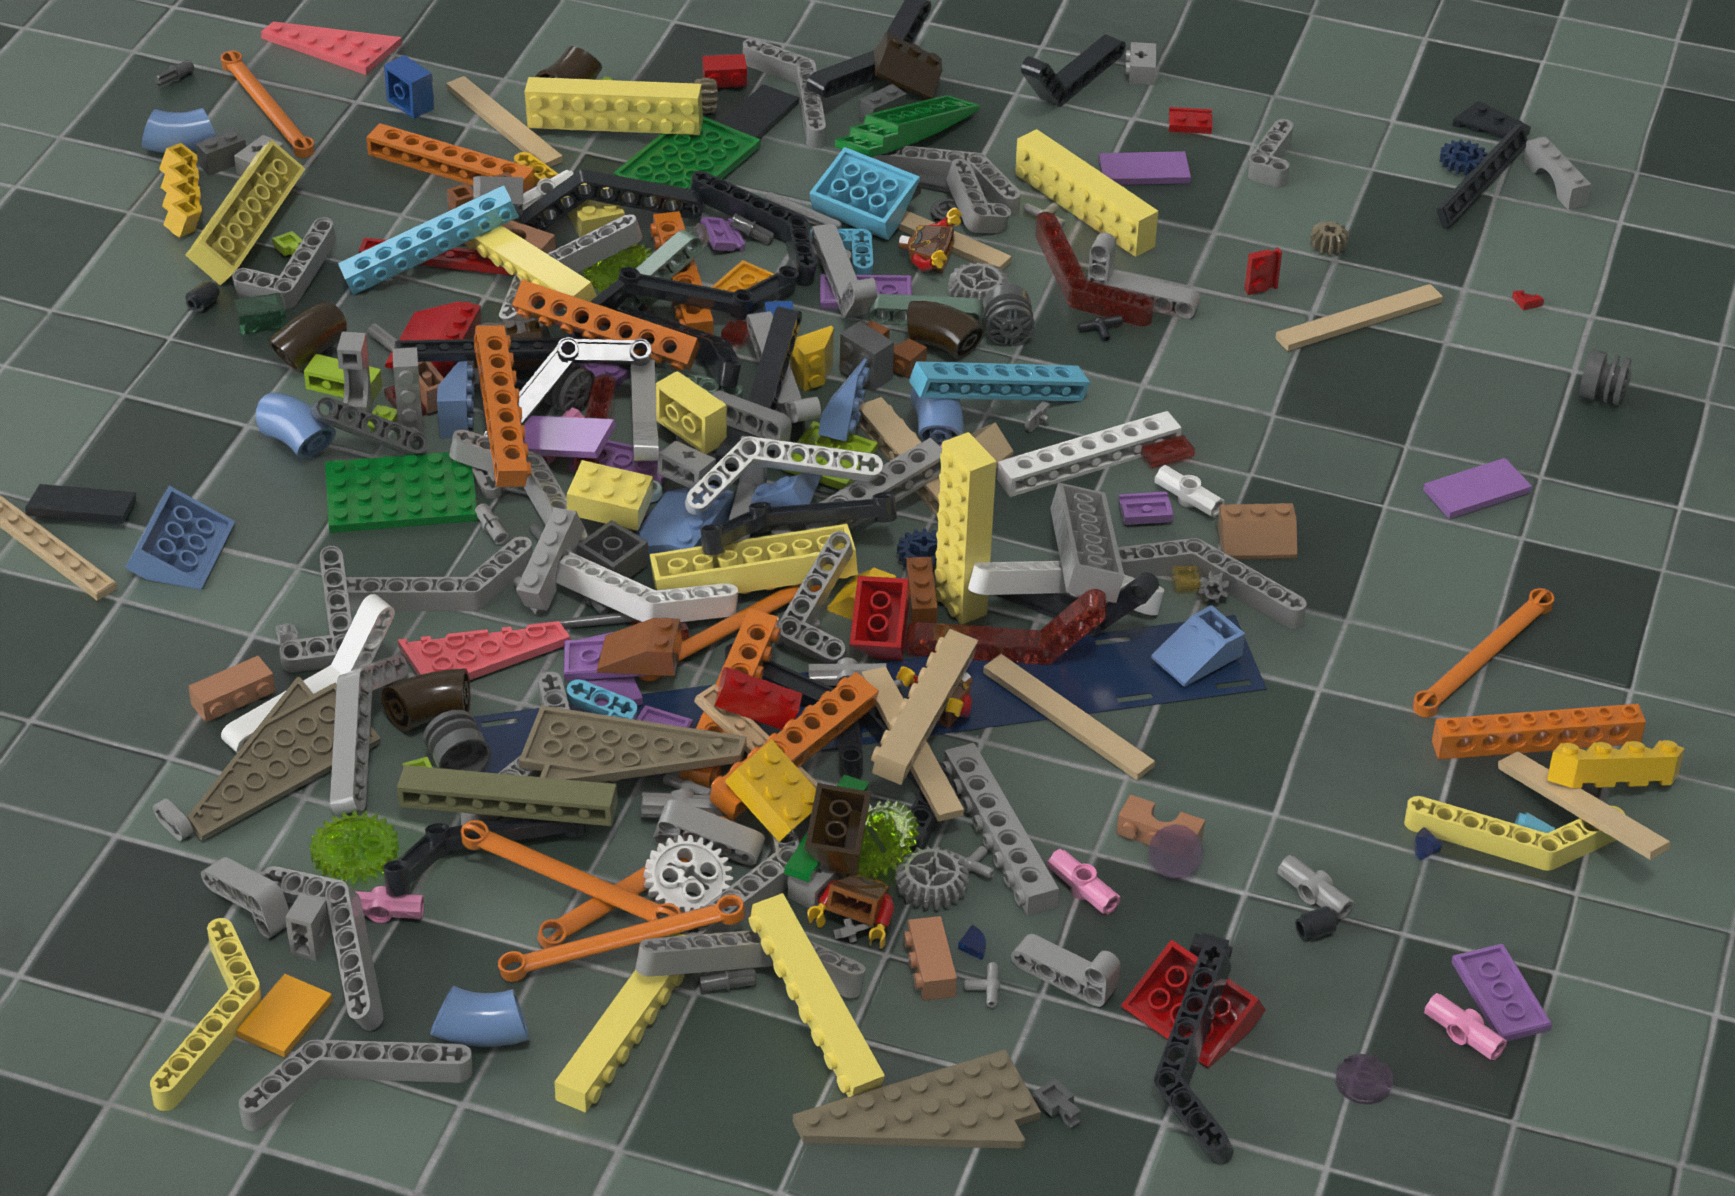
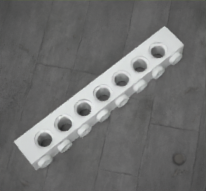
M1168 411L998 461L997 481L1007 494L1013 497L1180 446L1182 427Z

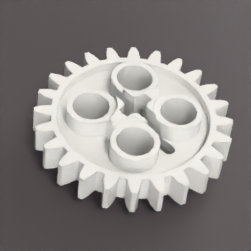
M678 835L676 843L668 838L666 846L659 843L657 851L652 850L650 859L646 861L645 868L647 869L644 870L643 877L646 878L644 888H651L648 892V897H656L655 903L674 904L680 909L681 913L702 908L732 884L733 877L729 876L731 875L732 867L726 866L728 857L719 858L722 849L713 851V842L705 846L703 845L702 837L697 842H693L692 835H689L687 841H684L681 835ZM679 858H686L689 862H681ZM702 872H708L712 876L706 877L702 874ZM664 878H671L675 882H667L664 880ZM688 892H694V893H696L698 896H697V897H691V896H689L687 893H688Z

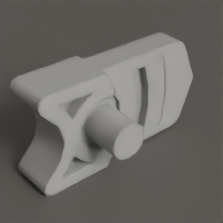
M1043 401L1035 410H1030V415L1027 417L1024 426L1026 431L1032 432L1040 424L1049 421L1050 417L1047 415L1050 404Z
M285 623L275 627L279 644L299 639V633L294 625Z
M851 918L844 919L845 927L835 929L833 932L835 939L848 936L851 943L857 941L855 935L857 931L874 927V925L861 923L854 926Z

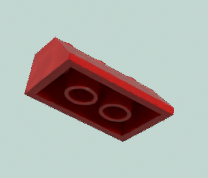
M858 576L850 647L876 659L903 661L911 594L909 579Z
M724 667L714 706L783 730L789 720H795L799 712L802 693Z

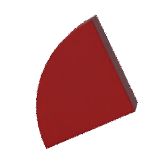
M1523 290L1513 291L1512 298L1523 311L1541 307L1544 304V299L1538 294L1533 296L1525 294Z

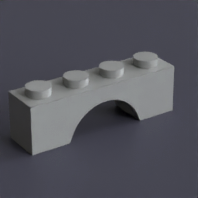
M1546 136L1528 140L1523 163L1534 174L1544 171L1550 173L1555 183L1557 199L1567 210L1587 206L1591 183Z
M342 332L337 355L339 369H343L344 372L343 402L372 413L373 404L366 333ZM344 412V422L351 424V415Z
M417 347L392 349L398 424L423 433Z
M554 507L516 588L524 606L548 610L557 590L556 571L559 560L566 549H576L585 529L577 511Z

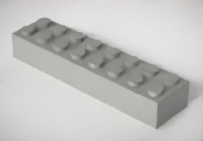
M1058 482L1050 509L1066 591L1078 598L1086 596L1094 598L1101 603H1116L1123 583L1124 571L1106 493Z

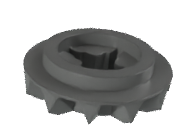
M941 199L934 202L931 206V215L934 216V220L946 218L948 213L946 210L958 209L955 200Z

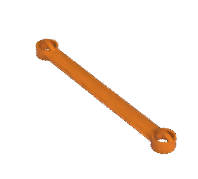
M238 51L224 52L221 55L222 68L230 71L274 123L292 145L293 154L299 158L312 156L315 153L313 139L305 137L243 63L241 53Z
M801 584L798 586H787L684 640L681 645L678 662L739 630L749 608L769 614L790 603ZM815 585L810 591L817 592L821 589V586ZM661 675L638 677L644 681H653L660 678Z
M1542 588L1532 590L1528 601L1432 687L1427 691L1424 690L1416 693L1413 701V711L1421 717L1435 716L1438 713L1439 705L1534 619L1540 614L1551 612L1554 604L1553 593ZM1542 599V600H1545V601L1548 602V603H1539V602H1540V600ZM1426 702L1433 704V706L1429 707L1424 705Z
M720 816L736 823L735 820L730 819L728 816ZM679 858L681 862H689L686 858ZM641 868L615 885L637 895L648 889L644 888L646 878L643 877L644 870L647 868ZM593 897L558 919L544 921L539 928L537 940L543 948L561 945L567 937L617 907ZM547 928L557 930L547 939L542 934V931Z
M471 820L462 826V843L466 848L471 850L482 848L647 921L657 920L663 914L672 916L681 913L680 909L674 904L663 903L660 905L488 830L487 825L482 821ZM475 831L481 838L469 839L466 837V834Z
M726 895L720 898L717 904L615 931L526 954L511 951L500 957L498 967L503 979L510 982L519 981L526 976L527 972L638 944L645 939L661 938L718 922L727 925L737 924L745 916L744 903L737 895ZM728 906L739 907L734 913L727 914L722 912ZM514 962L522 964L516 970H505L508 964Z

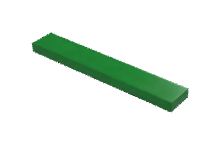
M844 775L837 786L868 791L869 782ZM806 833L785 865L784 874L810 882L821 863L805 850Z

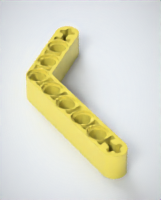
M1414 796L1408 800L1404 820L1405 826L1411 831L1546 871L1554 870L1616 841L1613 837L1581 818L1554 831L1544 833L1422 796ZM1611 806V807H1613L1614 809H1616V810L1620 811L1621 813L1625 814L1624 811H1623L1622 809H1620L1619 807Z
M225 918L212 920L208 924L207 930L210 950L226 982L228 991L152 1077L150 1081L152 1100L155 1108L158 1110H172L182 1101L237 1036L236 1030L262 1001L260 982L232 923Z

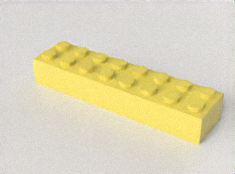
M529 77L524 91L528 128L700 135L703 123L701 84Z
M1036 129L1017 139L1016 176L1098 232L1111 234L1115 238L1116 244L1133 256L1137 257L1155 247L1158 210Z
M271 139L253 158L185 256L221 286L238 269L305 171V168Z
M969 432L942 442V453L940 454L941 473L939 474L940 493L938 494L939 512L937 514L938 531L936 533L937 551L935 553L937 559L935 569L936 599L948 609L949 614L955 617L961 625L987 615L988 595L974 593L968 589L974 564L990 562L996 460Z
M842 524L738 540L725 545V552L717 555L703 554L702 546L650 554V561L656 591L729 583L738 588V593L747 594L751 591L773 590L776 587L798 586L802 584L828 538L837 531L848 534L853 547V554L839 578L858 575L856 549L848 525ZM839 543L835 546V549L841 550L845 548L846 544ZM827 564L822 570L829 571L834 565Z

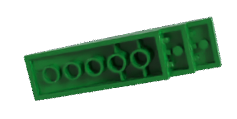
M945 95L866 114L863 124L851 126L848 136L835 139V148L843 149L846 147L869 157L878 156L936 134L980 110V105Z

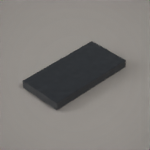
M762 84L720 123L761 139L799 104V97Z
M39 484L26 505L25 512L27 516L123 524L136 502V492Z

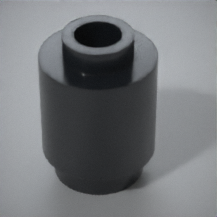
M212 281L200 283L185 296L188 308L195 312H202L217 300L220 294L219 288Z
M1324 906L1301 914L1300 918L1296 919L1295 926L1301 939L1314 940L1335 932L1339 920L1334 910Z
M1205 932L1202 934L1195 933L1190 946L1192 954L1199 957L1205 945L1218 943L1222 945L1230 960L1233 947L1229 946V940Z

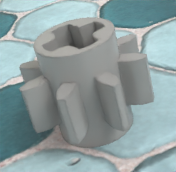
M1209 571L1207 579L1204 577L1200 578V583L1205 586L1200 587L1198 592L1206 595V602L1209 599H1215V602L1219 603L1221 595L1224 597L1228 596V591L1223 588L1228 587L1230 582L1222 579V572L1219 575H1213V572ZM1214 583L1218 584V588H1215L1214 591L1210 589V586H1213Z

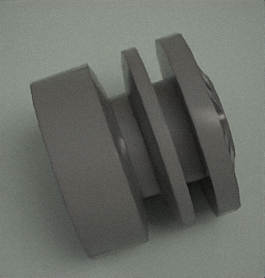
M1003 284L994 287L986 294L983 299V313L989 338L1002 346H1016L1028 340L1034 332L1035 321L1031 300L1027 291L1014 284Z
M1591 349L1584 369L1579 396L1595 400L1599 391H1603L1604 403H1608L1610 395L1614 394L1612 404L1619 406L1629 386L1632 373V359L1625 357L1622 367H1620L1619 355H1616L1612 363L1608 364L1607 352Z
M572 364L543 402L554 406V408L564 413L571 408L578 409L581 412L594 394L596 386L594 373L578 364Z
M451 710L440 714L427 725L423 734L424 743L433 757L437 768L481 772L488 765L491 758V748L482 735L477 722L471 713L464 710Z

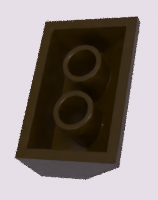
M889 33L885 34L874 50L875 76L926 100L933 98L942 73V58L935 53H929L921 49L916 44L904 41L897 35L893 36Z
M536 318L524 321L508 320L500 323L485 322L478 325H505L506 335H510V338H551L548 326L539 323V319ZM546 359L514 360L513 367L511 368L512 371L538 369ZM474 361V368H478L477 361Z
M817 783L805 850L829 871L857 875L871 792Z

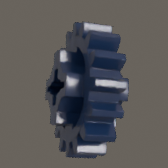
M1462 139L1458 142L1452 140L1451 144L1445 143L1444 147H1441L1439 162H1442V167H1448L1449 172L1456 171V174L1463 172L1464 175H1468L1488 153L1484 152V147L1478 148V143L1471 144L1470 140L1467 143L1463 142Z
M924 528L922 532H919L917 529H914L913 534L906 532L905 538L900 537L899 544H897L898 561H903V566L906 567V558L931 557L934 572L937 561L935 554L937 551L936 530L929 533Z

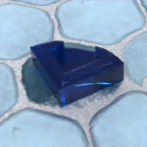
M1425 827L1417 833L1415 838V854L1419 860L1441 850L1442 843Z
M972 925L958 942V949L982 960L986 952L984 934L976 926Z

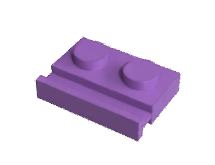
M702 217L700 225L713 250L722 252L734 251L735 248H739L740 251H744L746 244L737 229L729 226L730 222H733L732 218L724 221L723 218Z
M1167 491L1119 494L1118 502L1124 525L1173 522V512L1170 500L1167 497Z

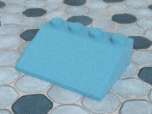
M844 147L810 191L812 208L828 217L858 229H866L873 235L889 240L902 221L920 181V176Z

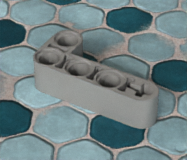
M1287 119L1275 121L1252 152L1248 167V178L1250 180L1276 188H1282L1287 185L1290 164L1281 158L1292 143L1294 125L1291 121Z
M964 159L953 160L946 182L958 210L962 213L961 217L967 229L975 233L1004 232L1011 214L1009 207L1000 203H987L970 163Z
M723 391L711 393L727 405L728 426L760 438L789 442L792 423L787 415ZM767 451V455L770 458L779 457L776 451Z
M668 800L666 802L653 836L655 843H661L666 846L668 838L676 843L678 835H681L684 841H687L689 835H692L693 842H697L702 837L703 845L706 846L708 843L713 842V851L721 848L722 856L746 865H754L757 862L765 841V837L754 829L678 800Z
M223 857L201 871L203 882L212 892L252 913L259 932L265 938L269 939L287 927L285 917L289 912V908L281 888L274 881L227 857Z
M1028 934L1011 954V959L1018 968L1097 1007L1104 1005L1119 985L1120 961L1109 951H1101L1090 962L1035 934Z

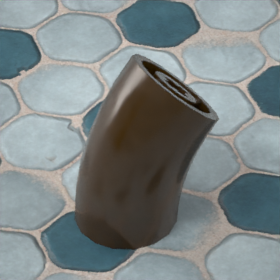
M570 46L552 66L541 70L535 77L595 80L603 67L587 51Z
M909 302L907 310L909 337L921 345L939 348L958 360L969 355L979 345L985 335V326L961 310L937 302Z
M321 302L293 318L268 340V343L287 365L297 372H301L310 363L315 354L321 355L327 349L339 343L341 333L347 331V322L344 314L336 305L329 302Z
M466 668L421 674L385 687L382 691V704L389 720L398 730L403 732L428 724L444 712L464 710L469 713L470 678Z

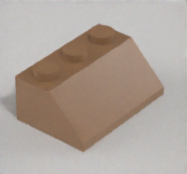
M1293 503L1220 505L1217 529L1222 552L1234 559L1297 558V521Z

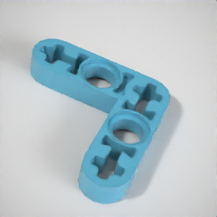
M837 229L841 239H844L842 242L845 249L852 250V267L855 275H871L873 273L871 232L866 229Z
M580 679L571 681L567 686V700L574 706L595 714L634 720L637 718V704L627 697ZM579 690H580V691H583V693L580 692V693H578V695H575V694H574V693H577ZM599 698H604L609 703L605 706H599L595 701ZM626 709L630 710V712L627 711L625 714L621 713V711L624 712Z

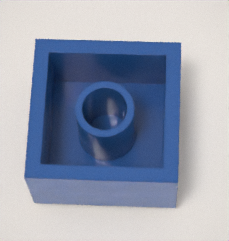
M405 55L384 65L388 102L413 119L434 109L433 76L429 70H426Z

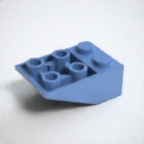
M864 358L831 397L822 412L818 435L846 441L850 434H854L856 426H859L862 412L858 411L860 404L864 402L866 390L862 389L864 382H867L870 368L866 367L868 359Z
M459 361L438 385L437 408L440 438H453L455 431H469V428H473V414H469L474 413V383H472V380H469L473 379V365H468V361Z
M1211 605L1192 615L1151 655V658L1185 687L1243 655L1245 633Z

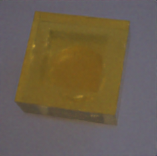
M1197 566L1172 567V578L1176 591L1199 590L1201 583Z

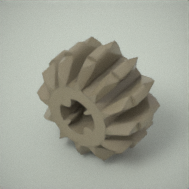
M709 78L696 79L694 84H701L703 114L715 113L718 100L717 82L715 79Z
M1329 220L1325 223L1320 221L1319 224L1314 225L1310 241L1314 250L1320 251L1321 254L1327 253L1330 256L1334 253L1339 255L1340 252L1345 251L1349 235L1348 231L1345 230V226L1339 225L1338 222L1332 223Z

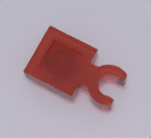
M736 319V322L729 321L721 331V337L732 344L742 345L750 336L747 321Z

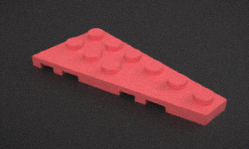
M274 21L261 31V38L364 75H367L402 45V38L396 36Z
M556 621L530 624L526 629L519 630L503 627L501 632L488 633V629L451 633L447 634L445 638L431 639V636L421 637V641L407 642V639H398V647L417 676L441 670L466 668L471 680L564 647L565 641L570 640V636L561 623Z

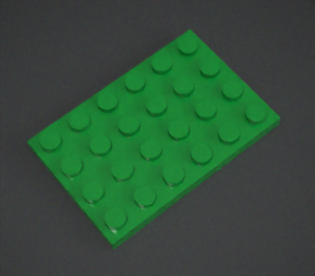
M703 116L700 135L660 134L617 169L613 175L690 189L691 177L694 172L704 171L723 179L761 147V140Z
M449 452L325 462L329 533L478 521V516L475 512L477 504L474 475L472 472L473 466L453 460Z

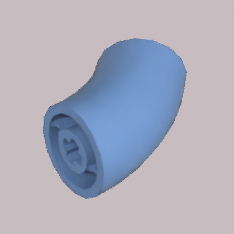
M203 108L188 112H167L155 109L146 123L142 137V148L165 153L166 148L182 143L192 152L197 153L196 143L212 138L216 134Z
M912 388L910 395L911 404L917 413L918 438L921 442L931 438L940 446L943 441L963 434V411L960 399L920 398L915 389Z
M269 393L263 396L256 408V422L261 433L269 438H275L284 442L301 459L310 458L322 452L335 438V428L314 419L311 413V406L296 397L281 393Z
M453 986L446 996L430 1032V1035L445 1041L475 1047H499L530 1040L526 1021L514 989L496 993H479Z

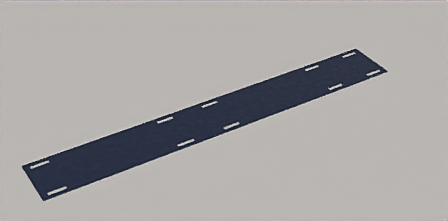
M1236 615L1225 616L1241 629ZM1185 622L1103 632L1095 637L1081 635L975 650L973 660L966 670V673L972 678L970 697L973 702L970 715L967 718L958 717L949 728L937 722L930 736L1048 720L1046 716L983 673L984 666L1000 654L1087 714L1266 690L1267 688L1246 639H1244L1243 655L1185 687L1157 664L1151 658V655ZM1129 636L1130 641L1096 645L1095 643L1096 640ZM929 656L871 664L886 663V668L893 681H895L901 667H907L913 670L915 675L919 676L922 667L927 668L926 663ZM809 672L800 673L809 677ZM1244 680H1250L1251 682L1250 685L1221 689L1216 687V684ZM901 681L902 689L899 692L903 699H909L908 694L911 687H905L903 681ZM712 685L641 694L643 704L637 706V717L645 705L693 719L692 728L696 729L703 710L694 702L695 697ZM1149 693L1153 697L1119 703L1117 701V698ZM800 702L799 712L795 719L801 716L803 710L808 705ZM569 704L570 710L592 713ZM540 708L473 717L491 748L489 763L481 772L499 773L521 756ZM626 709L624 712L621 711V713L625 714L627 711L630 712V710ZM518 718V723L489 727H482L481 724L483 722ZM753 720L769 736L782 731ZM859 721L862 745L878 743L873 736L863 738L862 733L869 731ZM836 738L820 751L837 749Z

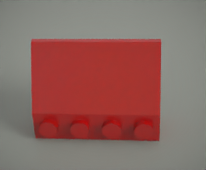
M458 301L414 312L399 340L474 339L476 326L481 324V305ZM393 351L385 363L386 368L393 369ZM459 361L431 363L441 376L445 378Z
M1171 939L1121 1004V1007L1168 1040L1198 957ZM1229 978L1227 979L1198 1059L1207 1068H1210L1244 1038L1266 1011L1257 997Z

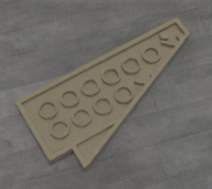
M300 676L294 680L187 816L194 833L201 842L332 770L336 682L313 694ZM371 725L369 749L379 745L381 740Z
M541 705L519 759V767L541 771L540 777L588 782H618L621 779L741 762L747 745V736Z
M1005 1049L793 1114V1124L803 1143L1021 1149L1025 1148V1138L1018 1126L1039 1120L1041 1111Z

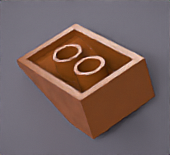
M652 618L606 635L597 666V673L674 676L682 645L680 619Z

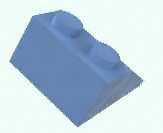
M802 473L792 477L785 476L771 484H761L755 489L750 502L751 504L769 502L771 507L810 504L822 475Z

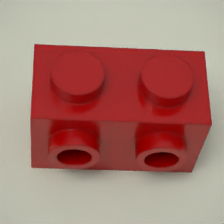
M745 54L702 56L703 78L715 79L717 88L747 86Z

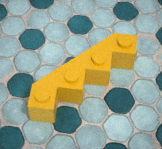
M182 143L166 148L159 170L165 173L160 188L167 192L162 207L168 211L163 225L179 238L195 231L202 212L200 187L198 186L199 171L196 166L198 161L197 155Z
M1659 740L1653 749L1645 747L1641 742L1627 741L1620 750L1612 748L1610 744L1605 742H1594L1587 751L1579 749L1577 745L1572 743H1560L1553 751L1547 781L1570 788H1582L1583 783H1593L1596 788L1615 787L1616 782H1627L1628 786H1648L1649 781H1659L1661 785H1672L1679 776L1685 748L1669 740Z

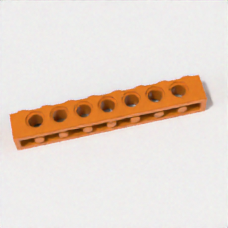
M381 123L366 137L368 155L461 183H468V185L472 186L473 177L495 176L509 172L512 177H523V193L535 187L534 168Z
M680 211L653 214L650 234L651 237H654L655 250H658L677 232L685 230ZM695 259L690 261L670 279L703 286ZM671 302V305H674L675 318L679 319L678 323L714 335L713 317L710 309Z
M523 279L512 303L517 315L522 318L530 319V317L539 319L538 322L551 327L554 324L560 326V329L570 334H573L574 331L581 333L585 339L636 340L641 338L646 340L652 337L655 341L651 345L650 359H655V363H661V361L670 363V367L683 371L684 368L691 370L700 347L696 337ZM545 301L544 307L535 309L537 302ZM559 309H567L565 315L556 316V313ZM581 316H589L586 323H578ZM604 323H610V324H611V326H610V328H609L608 330H606V331H601V330H600V327H601L602 324H604ZM626 330L633 331L629 338H622V334ZM669 345L677 346L673 353L665 352ZM636 349L634 353L639 356V354L645 355L646 351Z
M505 325L476 326L474 347L496 487H525L527 476H531V462L526 460L528 458V444L523 442V439H525V425L520 423L522 421V407L517 405L519 403V389L514 387L516 385V371H512L511 368L513 367L514 359L513 353H509L508 350L511 346L510 335H506Z
M749 608L723 668L728 667L762 679L764 661L769 662L773 650L771 645L773 642L777 643L780 636L781 628H778V617ZM721 671V673H720V675H719V677H718V680H717V682H716V685H717L718 687H719V682H720V678H721L722 671ZM703 711L696 729L726 733ZM721 766L679 771V778L683 780L690 779L695 784L710 788L712 782L720 776Z
M857 672L849 678L844 677L831 692L826 691L816 704L807 706L797 719L789 720L783 730L778 734L773 733L765 744L772 739L798 768L875 707L879 690ZM763 746L760 748L755 747L744 761L736 762L725 776L717 777L711 785L712 791L709 801L732 820L748 809V807L725 783V780Z
M1639 704L1442 718L1435 721L1432 743L1438 760L1513 754L1517 751L1520 753L1554 751L1560 743H1572L1577 745L1579 749L1589 748L1594 742H1605L1611 746L1624 745L1627 741L1641 742L1646 721Z

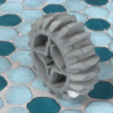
M969 262L967 266L962 264L960 268L954 269V273H951L949 278L948 290L950 297L975 298L980 300L983 305V299L994 287L1010 283L1007 274L1003 273V269H997L996 265L990 266L987 262L985 264H980L979 262L972 264Z
M927 845L924 850L916 847L914 853L908 851L907 855L901 858L896 868L895 884L900 896L905 898L906 903L913 902L915 908L920 905L924 906L925 911L929 907H934L937 911L940 906L948 909L950 903L957 905L958 900L964 897L969 884V872L964 860L959 859L958 853L951 854L949 848L943 851L940 850L939 846L936 849H930Z

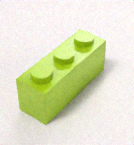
M315 354L304 370L306 389L344 398L343 369H339L338 359ZM369 366L373 402L383 388L381 369Z

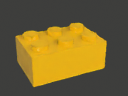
M772 739L725 780V783L778 842L812 813L816 788Z

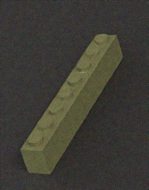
M404 765L397 785L399 807L612 826L618 805L616 784Z

